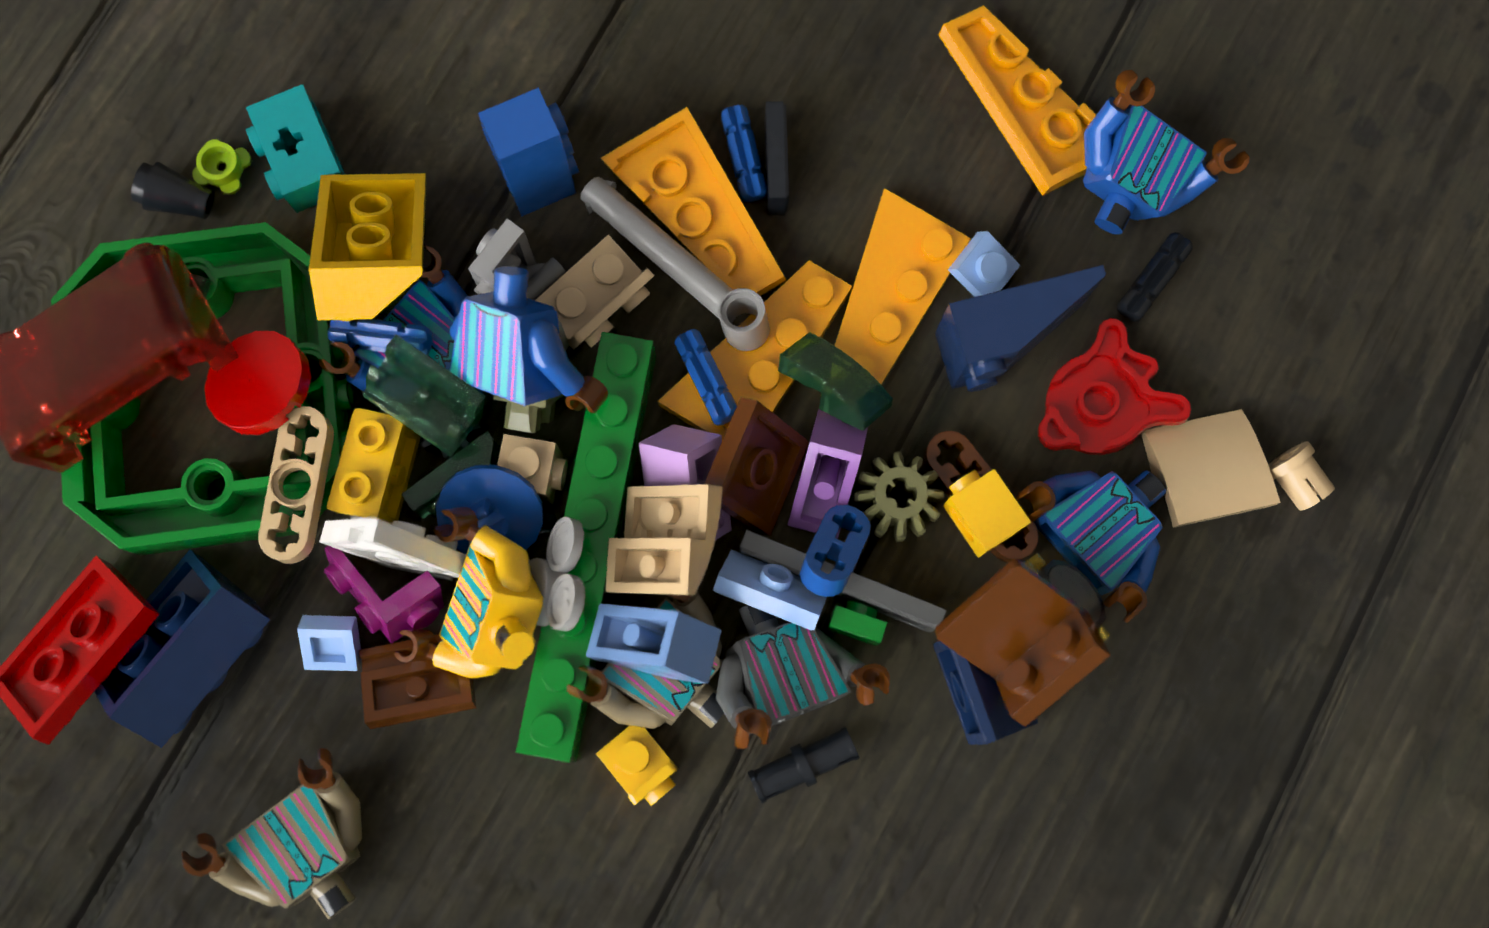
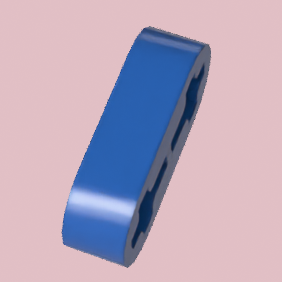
M837 505L826 512L800 570L802 583L812 593L823 597H832L840 594L846 587L870 534L871 526L869 519L862 511L849 505ZM840 528L850 531L845 542L835 538ZM826 558L836 562L830 574L820 570Z

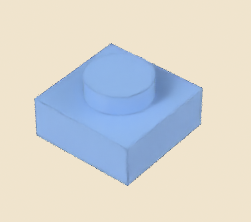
M982 231L975 234L949 267L948 271L974 297L1001 291L1020 264L988 231Z
M302 615L297 631L304 670L358 671L361 662L359 658L361 645L356 616Z

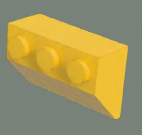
M426 173L321 175L309 263L317 320L353 321L356 319H373L422 276Z

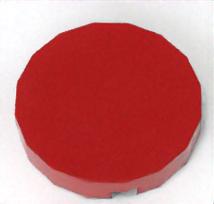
M254 331L240 336L220 351L209 368L204 387L207 407L216 420L240 434L261 435L275 430L289 420L286 415L293 410L295 405L300 408L307 397L311 381L309 360L291 339L275 331Z

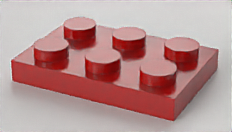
M96 555L0 666V698L31 738L49 745L73 719L76 712L98 686L108 678L115 666L137 640L146 633L149 626L160 614L111 563Z

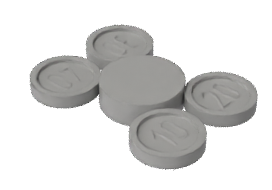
M570 517L560 518L554 525L548 540L547 560L540 558L529 559L531 574L543 596V607L536 625L547 626L550 624L553 629L569 631L576 625L581 616L585 598L583 581L579 576L564 574L570 572L575 567L581 555L584 532L583 526L578 519Z

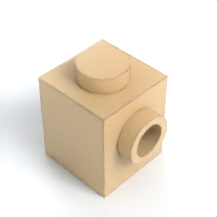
M504 434L497 465L518 472L534 486L542 503L549 502L553 505L556 490H563L568 461L567 459H562L563 454L555 442Z

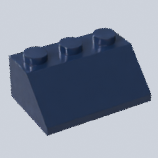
M191 549L146 600L160 615L115 666L108 678L94 691L110 719L161 748L173 734L179 733L186 727L191 719L193 710L209 692L214 691L223 683L228 669L244 650L251 648L257 643L265 625L270 621L269 617L251 597Z

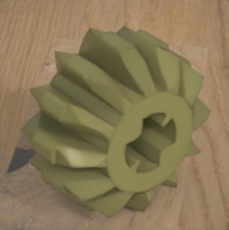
M894 452L891 458V469L882 458L877 457L872 462V468L876 475L869 472H861L858 482L868 490L856 492L854 503L871 505L863 513L869 519V522L875 517L880 520L874 532L875 536L881 538L889 526H894L895 541L903 542L907 534L906 524L913 534L920 537L926 532L922 519L936 522L939 518L940 512L929 503L942 501L944 492L939 489L927 488L938 478V474L935 470H932L921 476L917 472L923 463L921 457L916 456L908 468L904 467L902 453ZM894 486H899L902 495L910 496L911 498L907 500L903 508L897 507L895 499L886 497V494L889 495Z

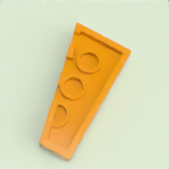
M981 6L943 24L938 34L1042 196L1085 175L1087 167L1084 156V132L1096 114L1085 103L1078 106L1059 87L1062 81L1049 68L1046 71L1040 69L1027 56L1029 49L985 6Z
M687 107L601 157L614 174L704 266L732 290L747 288L761 296L787 281Z
M809 260L764 302L770 332L762 346L751 351H741L733 348L725 338L710 352L736 405H738L740 398L744 397L759 401L773 413L776 411L849 296L852 285ZM751 314L738 327L750 325L755 321L756 316ZM688 372L658 400V406L697 430L721 435L723 440L730 422L721 426L713 423L705 406L706 403L703 402Z

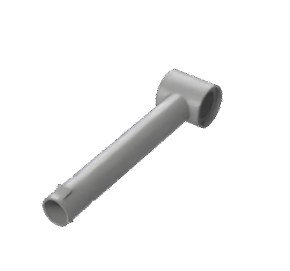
M595 177L586 184L581 193V200L585 203L588 213L591 214L594 211L605 221L609 222L623 237L719 318L725 338L733 348L741 351H751L765 343L769 336L770 325L763 299L758 293L747 288L732 290L616 191L615 182ZM749 313L756 316L755 321L748 326L738 327L732 324L734 319L741 314Z

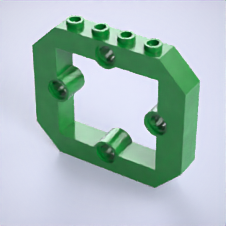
M266 222L100 243L51 299L63 504L119 549L141 556L258 540L270 476L246 479L241 472L217 459L205 458L194 462L187 468L182 477L181 488L126 495L121 430L126 429L137 418L140 401L134 389L118 379L113 309L175 301L194 317L201 320H214L222 317L229 311L234 302L235 293L282 287L286 337L291 339L302 350L309 360V366L319 364V359H324L335 368L342 363L343 353L339 348L333 347L329 343L332 342L328 339L330 320H317L309 273L310 255ZM203 281H209V287L206 292L194 298L193 291L195 287ZM323 369L319 378L310 383L307 397L301 405L318 410L331 422L334 429V440L320 516L327 509V502L348 432L347 410L354 409L352 384L344 379V373L334 374ZM111 391L112 397L109 405L105 409L98 411L99 399L105 393ZM310 420L307 421L305 428H296L295 436L303 441L301 457L297 456V459L304 460L312 465L315 458H310L304 454L305 445L308 437L318 436L319 430L311 425ZM298 471L290 473L285 478L283 491L288 499H299L307 494L311 486L308 473ZM224 477L225 489L217 499L210 501L208 498L210 484L215 479ZM280 505L279 512H283L290 517L286 532H277L275 537L298 534L292 531L290 527L292 515L295 514L303 518L305 510L295 511Z

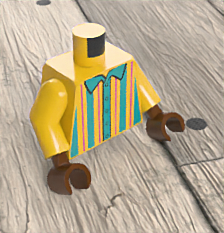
M456 507L444 509L441 512L450 517L453 525L436 526L434 532L437 538L443 542L467 539L472 543H470L439 634L442 641L437 644L436 637L428 629L402 630L400 634L407 635L412 639L413 651H395L394 655L401 662H418L433 659L435 667L468 678L492 676L497 674L501 668L517 669L522 665L523 660L531 655L534 649L532 635L543 607V596L531 574L529 556L520 545L485 525L479 528L477 516L471 508Z

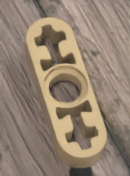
M307 406L294 408L286 415L289 420L279 427L258 535L260 547L267 556L288 564L297 563L305 559L313 549L334 440V429L331 422L318 410ZM308 420H310L312 426L319 430L318 436L308 437L305 445L304 454L310 458H315L312 465L301 459H289L290 453L301 457L303 441L295 436L296 428H305ZM294 471L307 472L311 480V486L307 494L299 499H288L283 491L285 478ZM280 505L295 511L305 510L303 518L295 514L292 515L290 527L292 531L299 534V540L297 543H288L286 552H283V545L275 542L277 532H286L290 517L283 512H279Z

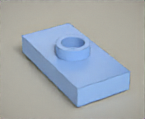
M732 549L717 576L713 591L813 631L827 598L809 591L802 583L801 577L792 574L784 566L772 563L767 564Z

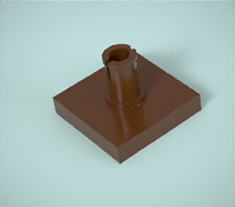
M741 397L704 484L723 487L721 509L752 530L771 535L809 441L759 401Z

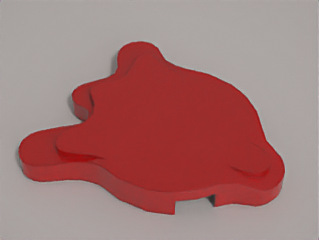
M1109 318L1099 325L1095 342L1091 348L1084 354L1069 360L1057 370L1049 385L1045 398V416L1039 424L1037 433L1042 445L1050 450L1070 449L1090 455H1105L1117 452L1130 445L1142 432L1153 426L1183 424L1191 414V405L1188 399L1180 394L1155 391L1149 386V381L1155 377L1158 371V362L1151 356L1132 350L1128 344L1127 328L1123 322L1118 319Z

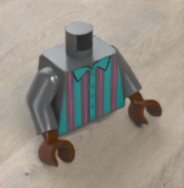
M746 605L739 609L749 637L739 640L726 651V658L722 661L716 700L730 724L736 728L735 745L740 749H744L748 746L750 734L758 735L762 740V744L766 745L769 740L771 726L836 702L851 693L849 686H857L856 695L859 703L863 705L872 704L874 702V689L872 686L879 688L884 694L889 693L890 673L879 664L865 665L819 628L815 627L813 631L791 622L779 626L776 616Z

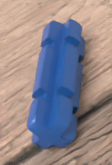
M743 105L727 107L721 113L724 133L727 135V145L735 177L739 178L737 179V186L740 198L745 203L760 201L767 195V186L764 174L761 173L762 166L753 130L750 128L751 122L748 110Z
M359 319L357 322L354 320H330L328 339L332 342H343L351 348L357 344L363 350L400 354L404 350L407 351V355L425 357L431 351L433 333L424 325L407 324L404 328L399 322L375 319Z
M691 329L686 333L680 334L675 339V345L703 402L706 403L705 406L713 423L721 426L730 422L737 405L731 393L728 392L727 385L710 351H708L700 331Z

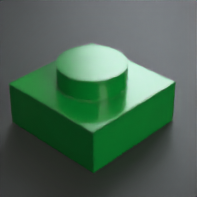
M847 601L845 608L837 605L834 607L826 630L877 646L882 641L887 622L876 619L878 610L861 603Z

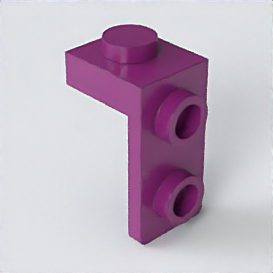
M328 545L324 547L329 561V566L324 569V572L332 585L341 595L349 591L359 603L355 607V611L363 624L373 634L381 630L391 644L404 636L400 634L402 630L423 629L430 625L444 607L441 587L428 570L382 601L341 550Z

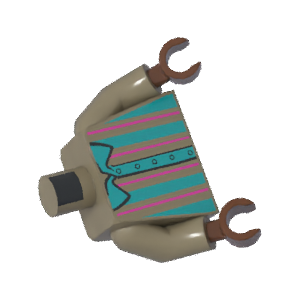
M698 591L695 595H669L673 598V602L666 597L656 608L679 611L716 627L712 613ZM720 638L710 679L722 665L719 659L722 651ZM610 663L602 672L586 665L578 667L580 670L585 671L589 677V683L584 690L581 691L577 687L567 685V692L570 695L586 702H591L599 711L616 723L654 729L665 722L672 726L684 710L688 708L712 728L724 714L716 700L717 691L709 684L668 679Z
M326 748L318 749V760L323 767L318 770H312L305 765L303 759H299L298 779L302 785L222 844L227 852L218 854L216 841L212 835L208 833L197 835L198 845L209 852L204 857L194 858L188 852L182 851L184 869L194 876L209 874L212 879L236 894L270 907L281 905L286 909L301 903L312 895L329 920L356 900L339 873L360 858L357 846L362 839L361 802L340 773L333 772L331 752Z

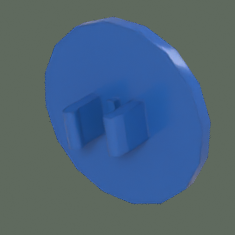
M475 465L457 472L443 485L436 504L438 526L453 525L450 517L444 515L441 512L442 510L468 507L475 512L479 528L486 525L520 545L524 550H527L536 541L543 524L542 501L534 486L518 472L499 465ZM467 539L456 541L458 542L457 549L467 555L470 543L472 542Z

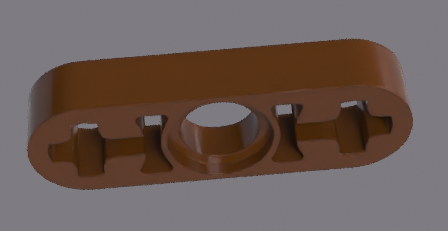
M955 431L938 433L931 439L924 451V465L927 471L935 470L937 472L938 478L935 481L948 498L954 495L949 488L953 484L951 481L955 480L960 474L952 464L946 463L941 466L936 459L941 453L939 445L942 444L947 450L955 446L960 451L956 458V463L963 472L970 465L975 468L980 477L992 470L964 435ZM1032 521L1022 529L1025 535L1020 539V544L1023 547L1021 551L1014 545L1006 549L1001 543L990 550L991 553L999 560L1008 563L1013 559L1021 561L1035 550L1039 539L1038 530L1034 522Z

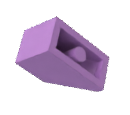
M818 409L788 526L816 533L826 512L830 508L837 505H848L863 453L869 425L868 421ZM840 530L838 531V533H837V535H836V537H835V538H837V539H838Z

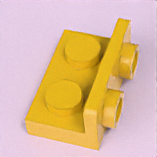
M356 408L351 417L327 502V508L336 513L376 518L390 524L393 521H398L422 431L404 417Z

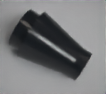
M156 162L154 165L142 163L133 180L131 198L132 201L142 204L143 210L190 215L207 219L214 204L215 191L202 187L160 162Z

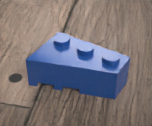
M539 88L478 113L483 133L521 216L576 193L572 175L579 173V170L572 155L574 150L567 135L569 133L567 125L557 103L555 102L547 106Z

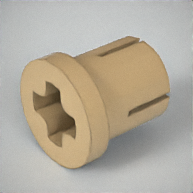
M1308 441L1289 449L1268 464L1273 480L1276 479L1300 511L1320 502L1316 495H1319L1323 500L1335 490V486L1312 456L1315 449Z

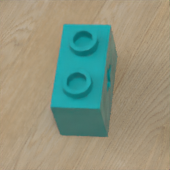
M301 84L246 107L253 126L246 129L248 138L259 157L266 155L271 170L264 172L268 186L277 201L285 198L296 213L317 205L321 175L345 174L318 108L304 85ZM296 148L298 153L293 154L292 149Z

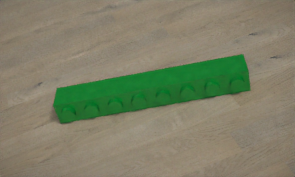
M607 332L601 333L593 377L598 379L607 388L608 398L596 413H591L586 408L564 517L578 519L583 526L584 541L579 560L570 572L564 573L579 576L583 581L585 590L583 610L578 622L569 631L553 629L550 624L541 626L516 753L569 763L577 761L588 702L570 695L567 692V685L577 687L581 691L584 690L589 683V677L585 671L580 670L578 667L586 665L595 669L596 660L586 657V652L599 605L608 604L610 593L605 592L609 538H621L626 513L627 487H631L656 361V352L652 340Z

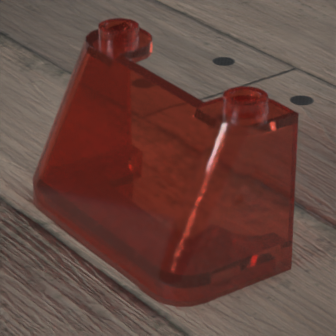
M152 243L138 244L125 253L124 259L16 330L0 334V438L13 461L62 473L84 459L76 444L83 446L92 439L87 429L167 376H172L179 380L189 377L191 374L187 368L188 366L200 362H208L213 370L218 371L239 357L177 252L163 245H153Z

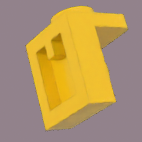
M628 726L596 753L627 792L628 798L634 805L645 798L652 806L676 786L670 776L678 770V767L645 727Z

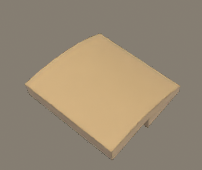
M1242 409L1188 420L1180 425L1155 427L1141 433L1151 472L1162 482L1166 489L1164 496L1173 528L1267 508L1281 503L1261 445Z
M710 484L627 487L624 538H609L605 592L695 595L707 569L714 547L723 487Z

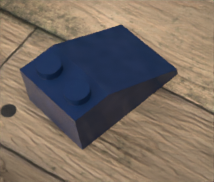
M1101 265L949 303L935 334L951 389L967 386L968 392H975L996 385L998 383L997 378L1007 372L1085 303L1106 276L1104 266Z

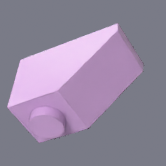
M673 424L639 442L644 486L704 484L722 443V436ZM722 509L720 510L715 540L732 530L730 515Z

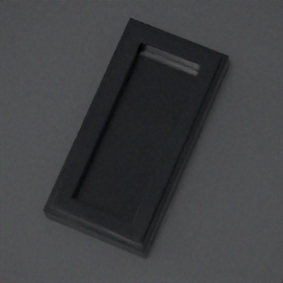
M783 101L766 102L765 106L768 216L785 215V212L788 211L789 201L786 105H784Z

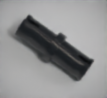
M843 727L840 731L803 748L800 743L790 747L792 753L760 768L748 771L756 794L763 804L768 799L803 783L810 787L818 783L816 777L850 761H856L860 757L846 727Z

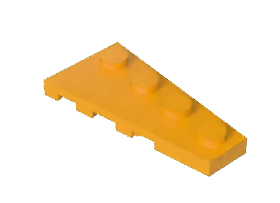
M884 188L823 385L867 410L950 275L949 267L968 245L971 238Z

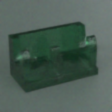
M395 335L386 346V357L380 367L377 368L372 365L366 375V390L363 392V397L451 457L482 418L486 396L407 341Z

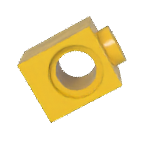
M995 469L982 477L979 476L976 470H973L949 487L954 495L943 505L978 558L1031 523Z

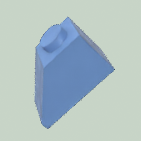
M600 604L586 657L668 679L708 684L721 630L679 611Z

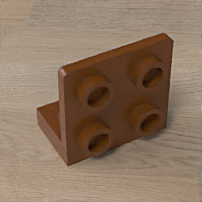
M1013 559L934 630L940 642L996 680L1010 717L1025 727L1110 656L1089 612L1018 559Z

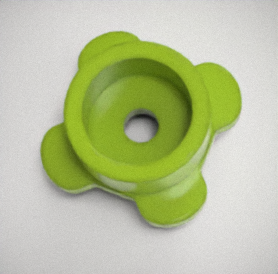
M210 140L205 143L197 154V167L192 172L193 179L201 186L210 184L219 187L224 194H234L241 188L239 179L244 168L250 166L252 161L251 155L244 148L234 150L230 145L220 140ZM225 163L226 168L223 171H219L218 166Z

